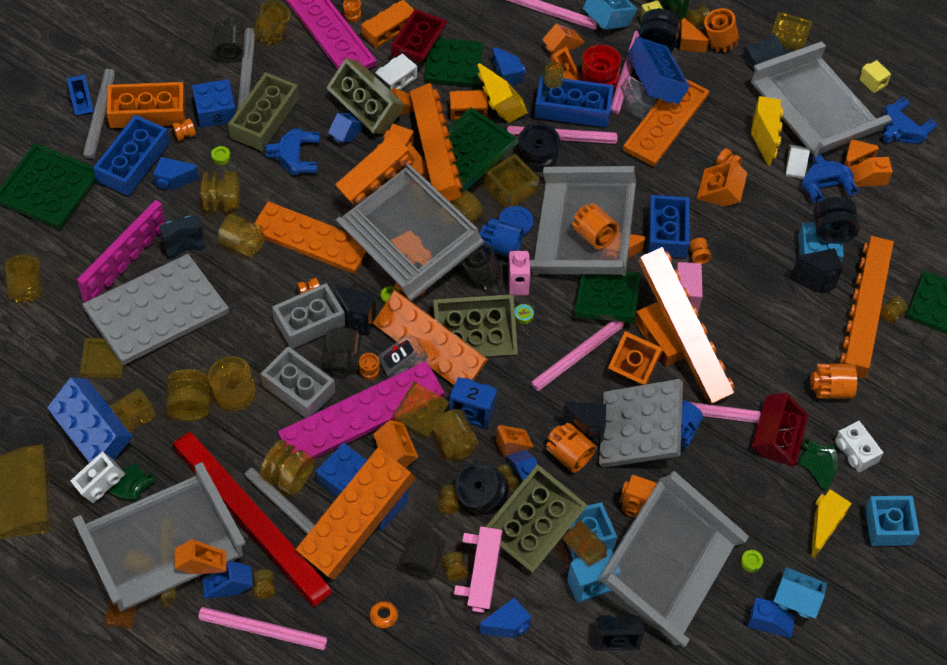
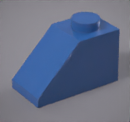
M497 47L493 48L492 61L497 75L510 85L523 83V75H526V69L524 64H521L519 57Z
M85 74L66 77L75 115L94 112Z
M337 113L328 133L334 136L333 139L339 143L352 142L366 126L353 113Z
M160 157L153 177L155 186L162 189L175 190L198 180L199 174L197 165Z
M527 450L506 456L518 486H520L538 463L535 457Z
M232 561L226 564L225 572L210 573L202 578L204 598L206 599L239 595L253 587L251 566Z
M513 598L480 623L479 631L482 635L507 638H514L518 634L521 636L530 629L531 616L516 598Z
M755 598L751 607L748 628L791 638L795 616L787 610L778 607V603Z

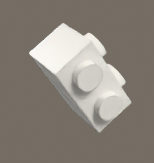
M401 54L397 58H393L384 67H380L375 72V77L390 91L393 88L401 90L417 78V65Z
M860 421L840 430L835 439L838 449L844 452L850 465L855 467L858 472L879 463L884 453Z
M102 451L70 481L82 496L94 503L109 488L117 484L125 473L111 457Z

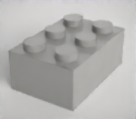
M327 283L272 307L274 321L291 349L345 326V313Z
M287 347L260 373L262 386L305 418L315 414L335 393V380L290 347Z

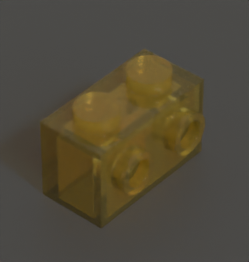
M140 388L109 406L130 433L136 427L149 422L155 416L153 405Z

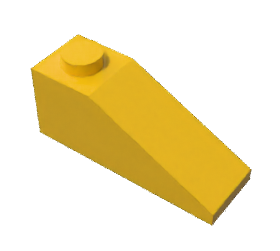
M831 489L826 495L821 494L815 503L818 507L814 516L811 556L814 558L844 518L852 504Z

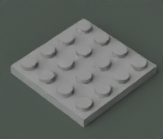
M680 379L604 392L603 404H606V428L603 442H600L599 464L602 468L680 456L683 382Z

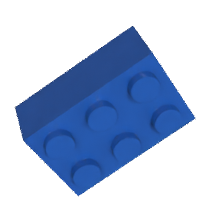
M651 195L648 207V253L663 247L670 257L686 258L690 245L689 197Z

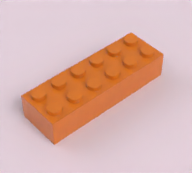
M378 447L295 550L324 574L335 580L416 477Z

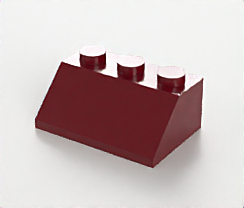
M414 9L391 44V60L403 54L413 63L423 61L446 26L447 20Z
M787 392L766 396L752 448L765 459L793 467L796 465L809 415Z

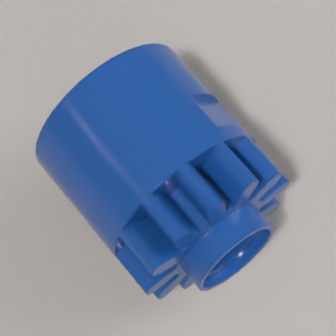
M491 218L488 221V225L484 224L480 232V236L485 242L482 244L481 249L508 258L510 251H519L524 228Z
M682 400L680 450L682 447L687 449L703 420V414L700 409Z

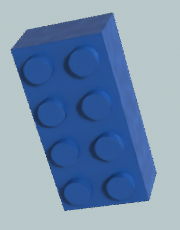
M637 37L627 56L636 74L639 76L641 84L647 91V95L651 98L663 99L667 103L679 104L690 86L667 46Z
M540 75L534 118L607 128L614 85Z
M134 115L93 167L96 182L129 196L169 145L167 128Z
M70 377L47 407L89 463L102 451L115 460L133 437L88 379Z
M343 443L315 471L316 483L337 498L367 460ZM407 490L377 526V530L381 532L408 503Z

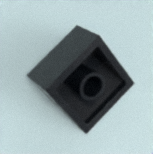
M835 248L798 255L790 278L792 281L816 293L822 291L829 292L835 289L843 266Z
M337 285L336 299L345 313V324L349 331L357 335L369 336L373 322L376 319V295Z
M565 401L561 425L565 426L567 422L571 423L592 443L600 446V442H603L606 428V404Z
M625 614L621 617L601 615L595 618L594 638L596 651L640 650L645 634L640 616H633L631 614Z

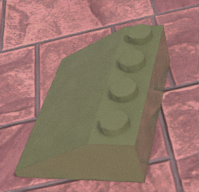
M513 294L436 299L432 301L433 318L485 357L518 354Z
M537 464L486 527L502 530L501 547L533 573L588 505Z

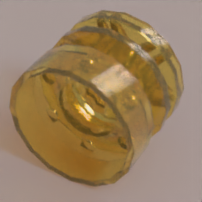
M209 171L203 172L201 200L204 211L211 210V203H213L214 211H218L220 203H223L225 211H238V171H224L222 179H219L217 171H213L212 179Z
M228 356L216 361L209 369V384L215 401L221 408L228 411H238L246 408L253 402L257 389L250 366L245 360L239 357Z
M182 369L169 374L166 388L167 414L171 418L181 421H196L208 416L210 413V377L202 371L193 369Z
M281 439L274 444L266 455L260 469V477L268 480L272 485L278 483L279 489L289 495H295L308 480L315 464V458L303 450L296 452L297 448L295 445H290L288 441Z

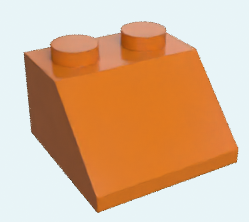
M735 159L704 169L697 199L724 207L739 203L747 172Z

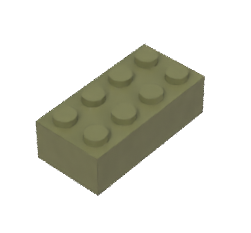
M345 58L326 87L369 130L377 134H385L386 130L390 129L405 106L397 96L358 60Z
M265 72L228 123L230 138L263 151L266 144L270 142L298 102V85Z

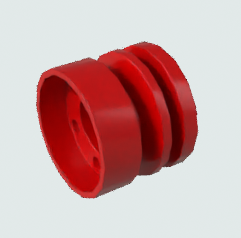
M595 45L585 50L582 58L581 81L614 85V90L619 82L621 57L618 51L607 45Z

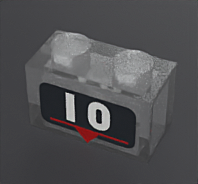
M410 333L377 356L389 377L400 374L429 358L419 340Z

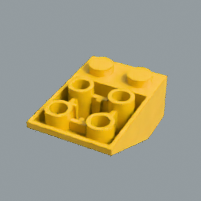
M477 64L480 70L478 75L485 84L483 89L487 96L490 97L489 105L493 110L496 109L501 119L504 118L510 123L528 113L523 99L507 81L482 64Z
M759 96L753 116L751 134L767 165L771 166L772 159H776L777 150L781 142L779 133H781L782 122H780L779 118L782 119L784 108L781 107V99Z

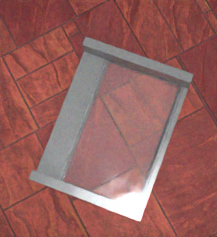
M823 42L754 65L755 72L751 83L763 97L781 99V107L784 108L782 119L815 157L823 152L847 144L851 139L857 140L878 131L882 132L886 124L892 121L889 115L876 119L821 58L826 48Z
M408 163L406 168L342 218H337L336 221L340 226L339 228L347 231L402 287L406 297L412 301L485 242L481 238L478 229Z
M634 166L544 167L543 175L546 185L534 260H530V269L533 276H538V274H622L626 276L636 190ZM596 204L619 224V232L616 238L604 249H595L573 229L572 222L575 221L574 216L584 205Z
M203 463L194 466L196 476L85 524L81 515L73 518L112 603H117L120 612L202 575L189 574L175 569V548L191 539L225 550L226 563L243 556L242 546L246 544Z
M672 471L670 475L659 479L599 576L598 581H602L671 640V643L686 647L690 639L684 635V632L733 547L745 543L749 536L681 476Z

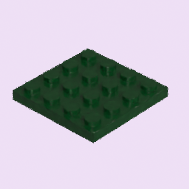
M472 107L447 128L450 134L447 138L450 139L453 149L450 151L455 156L456 162L454 164H456L459 171L457 177H459L463 187L460 190L465 192L519 143L517 137ZM422 150L419 155L426 162L424 150Z
M34 143L0 187V205L61 230L96 182L93 166Z

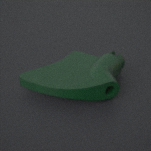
M807 438L801 445L806 451L800 458L798 465L808 470L823 491H827L837 471L838 458L833 444L821 445Z
M135 462L129 467L122 469L125 475L107 491L120 500L135 503L139 501L141 493L151 487L150 485L154 484L156 480L152 473L144 475Z

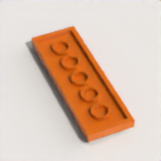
M686 79L690 87L679 104L667 103L663 99H659L623 145L622 151L655 167L709 96L710 91Z
M269 201L250 229V233L254 236L356 275L368 254L347 231Z
M396 290L393 291L373 322L374 325L399 344L408 340L414 349L412 354L423 362L427 361L433 370L453 385H455L458 377L469 378L474 381L489 360Z

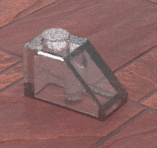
M628 75L620 88L628 109L644 119L652 109L657 97L651 98L648 96L644 86Z

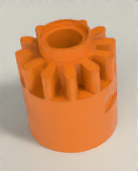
M725 8L715 9L708 13L704 24L711 49L716 48V52H719L720 49H723V52H726V49L732 50L733 45H738L737 40L739 39L734 13Z
M593 203L580 208L574 216L575 221L572 222L573 229L598 250L609 246L619 232V224Z
M817 364L815 372L811 373V389L816 392V397L853 399L857 391L855 365Z
M568 422L565 426L559 425L554 428L548 436L550 442L546 444V450L572 473L582 469L597 449L594 443Z

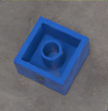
M229 79L192 85L200 128L229 123L236 113Z
M458 377L450 395L449 417L488 430L496 409L497 389L488 384L483 385L474 382L469 378Z

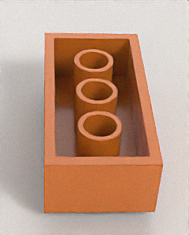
M183 82L108 85L107 117L110 128H125L134 115L160 126H172L176 122L181 124L185 120L186 103Z
M393 133L335 185L349 202L356 207L406 168V164L409 163L412 166L414 158L409 149Z

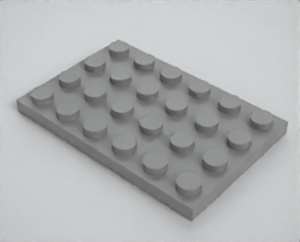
M189 254L83 303V309L122 365L229 313L228 306Z

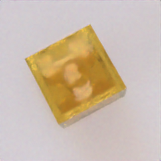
M516 154L485 173V186L506 208L516 206L538 192L539 177Z

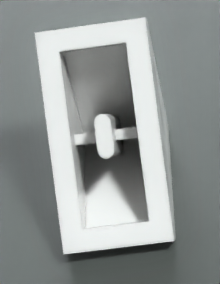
M789 145L785 176L804 179L810 153L807 147Z

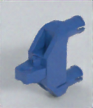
M900 97L895 103L884 107L883 116L889 115L892 121L886 124V132L883 134L882 141L888 144L896 139L902 143L918 144L925 141L927 135L937 128V123L933 119H928L924 124L918 126L901 112L909 106V102L907 99L903 101L905 97Z
M300 128L292 129L281 138L280 143L266 144V157L280 160V164L291 175H298L300 173L317 174L318 162L301 161L300 150L303 143L319 144L320 132H305Z
M821 154L817 157L813 155L812 167L802 182V188L809 193L813 203L820 202L824 198L819 188L842 184L849 196L855 195L859 191L853 180L854 174L849 167L834 161L826 162Z

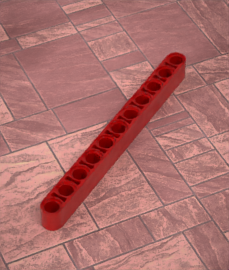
M187 432L172 443L176 453L195 475L194 466L203 463L229 513L311 606H318L332 595L328 584L304 557L295 550L296 548L192 432Z

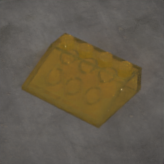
M44 445L21 447L1 455L0 539L52 532L48 456Z

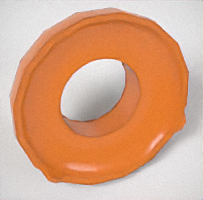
M381 601L371 608L370 620L376 627L382 629L389 628L397 622L398 611L392 603ZM381 609L390 611V615L387 618H381L377 613Z

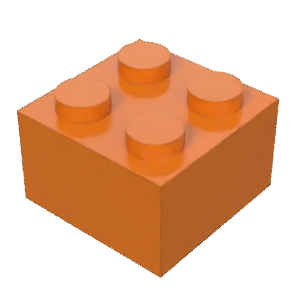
M625 331L608 368L643 385H647L664 348Z

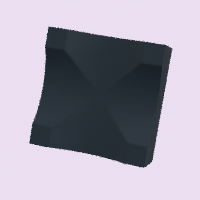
M772 33L757 43L746 45L743 57L754 67V65L790 52L782 46L775 33Z
M198 214L159 225L168 260L175 258L185 251L206 249L203 228Z

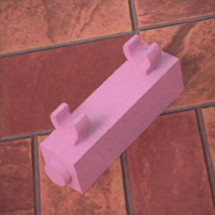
M480 526L479 535L464 533L463 542L477 544L471 587L455 585L454 594L468 596V606H472V611L485 613V608H491L503 534L502 530Z

